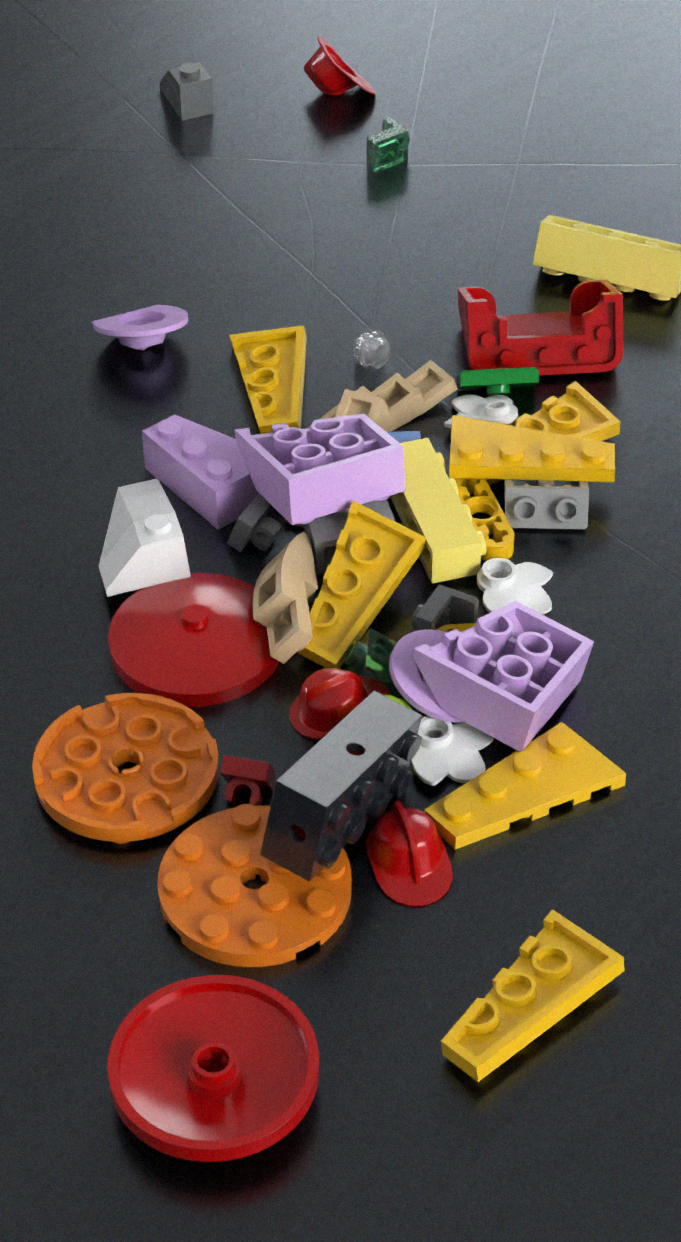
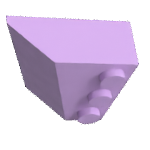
M175 414L142 431L145 469L215 528L220 529L237 520L256 495L259 494L255 489L235 438Z
M365 414L317 419L312 422L311 428L305 429L289 427L287 423L272 425V433L250 435L249 428L235 429V438L256 491L292 525L307 524L314 521L315 518L334 512H347L352 501L359 504L371 501H384L391 495L406 491L403 446Z
M514 601L478 618L475 626L463 632L455 629L444 634L442 641L431 647L425 643L414 648L412 656L443 711L521 752L581 681L594 641Z

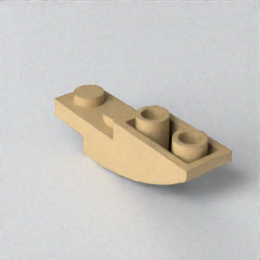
M305 532L297 535L264 567L257 578L254 588L253 619L267 627L270 656L283 664L296 652L302 651L313 637L308 602L314 596L318 585L311 538Z

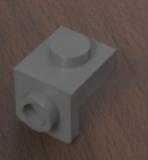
M439 584L426 603L417 606L412 618V628L415 631L425 629L437 630L448 624L476 623L478 619V599L472 595Z

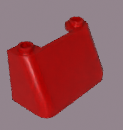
M590 280L575 286L570 296V312L496 315L495 298L485 288H457L458 310L467 357L472 370L536 367V369H539V376L596 373L613 370L622 360L623 294L608 280Z

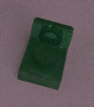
M391 117L382 119V132L366 138L367 168L373 173L408 160V144L410 142L408 130Z
M370 628L361 642L355 639L348 647L343 657V663L347 664L346 671L360 676L363 670L367 669L377 679L394 685L390 675L389 661L397 642Z

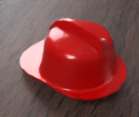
M317 37L320 47L304 65V72L321 92L329 95H340L358 85L370 94H376L373 87L344 62L336 50L323 37Z
M324 668L315 671L306 678L301 686L300 695L296 697L290 707L289 720L293 729L302 736L321 740L373 691L384 696L391 695V693L379 680L338 668Z
M399 800L394 801L391 811L382 815L374 829L369 833L365 842L366 852L377 883L387 897L398 904L409 907L427 906L439 901L449 891L453 880L451 862L443 841L437 832L435 823L428 814L415 808H403Z

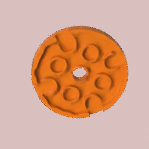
M121 693L105 696L104 703L93 705L83 710L80 705H77L57 718L46 729L36 746L32 769L38 799L45 811L57 823L69 831L88 838L124 844L129 841H139L165 834L194 818L207 804L216 788L219 777V756L216 740L212 738L205 728L204 720L190 708L162 696L144 693ZM126 762L137 764L133 768L123 769L122 774L118 772L117 766H121Z
M241 804L235 808L213 813L185 829L172 842L163 856L157 881L162 916L165 923H169L181 936L183 945L209 960L237 967H266L287 963L296 959L297 952L310 947L316 942L320 946L325 943L340 927L348 912L352 884L350 862L344 848H342L338 859L331 868L327 869L324 867L309 882L260 855L271 806ZM256 875H260V879L267 883L259 889H250L243 885L249 880L256 879Z

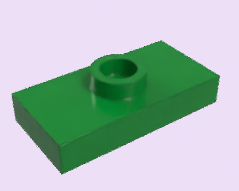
M536 367L464 370L456 376L457 390L486 389L487 395L510 394V388L532 387L538 384L539 369H536Z

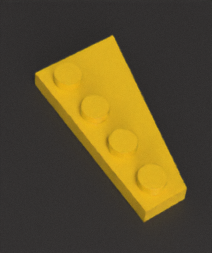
M304 325L229 335L260 434L272 433V425L287 423L289 427L301 429L307 342Z
M576 381L566 387V393L561 397L551 396L543 401L542 409L530 416L525 413L515 419V426L597 441H604L619 435L621 425L620 420ZM486 479V481L488 482L489 485H492V484H494V483H497V482H499V481L504 480V479Z
M452 415L449 478L614 482L615 444Z
M352 501L348 511V519L344 529L340 532L334 556L330 565L328 564L323 577V585L318 598H315L310 612L313 637L308 645L298 653L325 668L339 669L425 549L426 537Z
M561 722L531 741L523 751H515L426 808L424 812L435 823L440 837L456 850L509 830L510 823L516 820L531 818L533 821L549 815V808L567 801H571L575 805L591 799V792L608 787L612 791L625 786L626 773L566 724Z
M552 909L543 919V929L536 937L530 935L519 948L520 956L509 969L503 967L492 980L493 988L485 998H477L441 1040L443 1056L479 1082L625 971L624 957Z

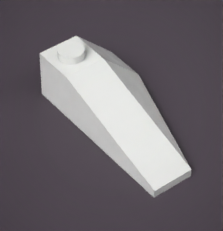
M158 478L118 487L99 562V570L107 597L191 577L183 533L176 513Z

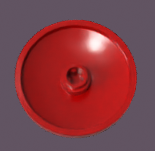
M190 573L191 577L142 588L127 598L112 618L108 634L109 651L116 673L128 687L137 693L162 696L179 702L186 707L218 705L240 698L258 688L273 674L280 662L270 656L267 627L253 619V594L255 587L240 579L220 574Z
M207 975L188 978L169 984L150 994L138 1003L121 1022L113 1037L108 1054L107 1068L110 1093L116 1111L124 1124L133 1134L150 1147L167 1155L190 1161L221 1162L235 1160L258 1153L277 1143L303 1119L314 1100L318 1088V1044L313 1028L303 1012L293 1001L276 989L261 982L238 976Z

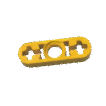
M454 478L458 487L459 499L462 504H468L471 515L475 513L491 515L487 519L472 517V524L475 530L482 531L486 542V554L482 555L481 559L485 561L492 558L508 560L514 552V531L486 479ZM490 534H493V539H489Z

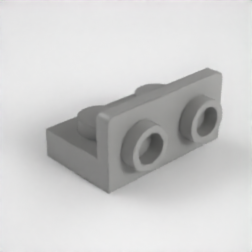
M504 479L505 516L512 528L586 529L588 527L589 486L587 481Z

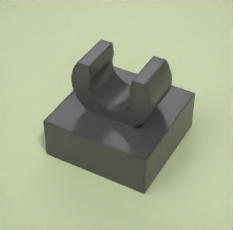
M260 494L256 495L238 517L227 542L228 545L239 552H242L250 540L258 549L267 551L274 543V536L281 528V524L277 520L266 517L271 504Z

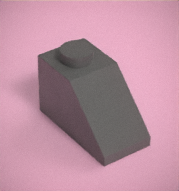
M200 62L185 63L180 67L168 69L160 81V89L180 119L184 121L213 114L212 78Z

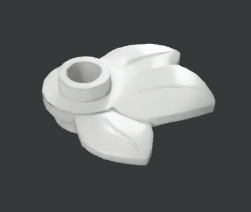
M493 394L485 399L477 395H464L451 401L452 407L459 412L456 416L515 426V419L519 416L518 409L513 405V401L504 395ZM452 418L444 422L445 427L452 428Z
M492 558L487 560L479 570L477 584L484 592L482 602L489 613L514 601L542 615L552 610L550 597L541 587L553 576V572L548 568L532 562L514 565L510 560L504 558Z
M425 716L421 719L418 735L422 737V741L416 755L412 759L413 770L419 779L432 786L441 782L446 776L453 781L467 783L485 771V763L478 750L488 746L494 738L466 722L452 725L450 721L446 722Z

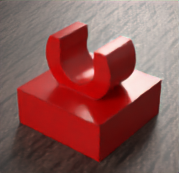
M227 755L223 756L220 774L228 782L225 788L226 801L229 804L235 805L238 791L248 788L251 790L249 804L254 806L261 805L263 793L260 788L273 790L276 771L269 762Z

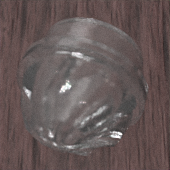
M366 330L358 335L353 344V354L359 363L364 367L372 366L375 369L381 368L386 364L393 349L392 343L387 340V336L381 331Z

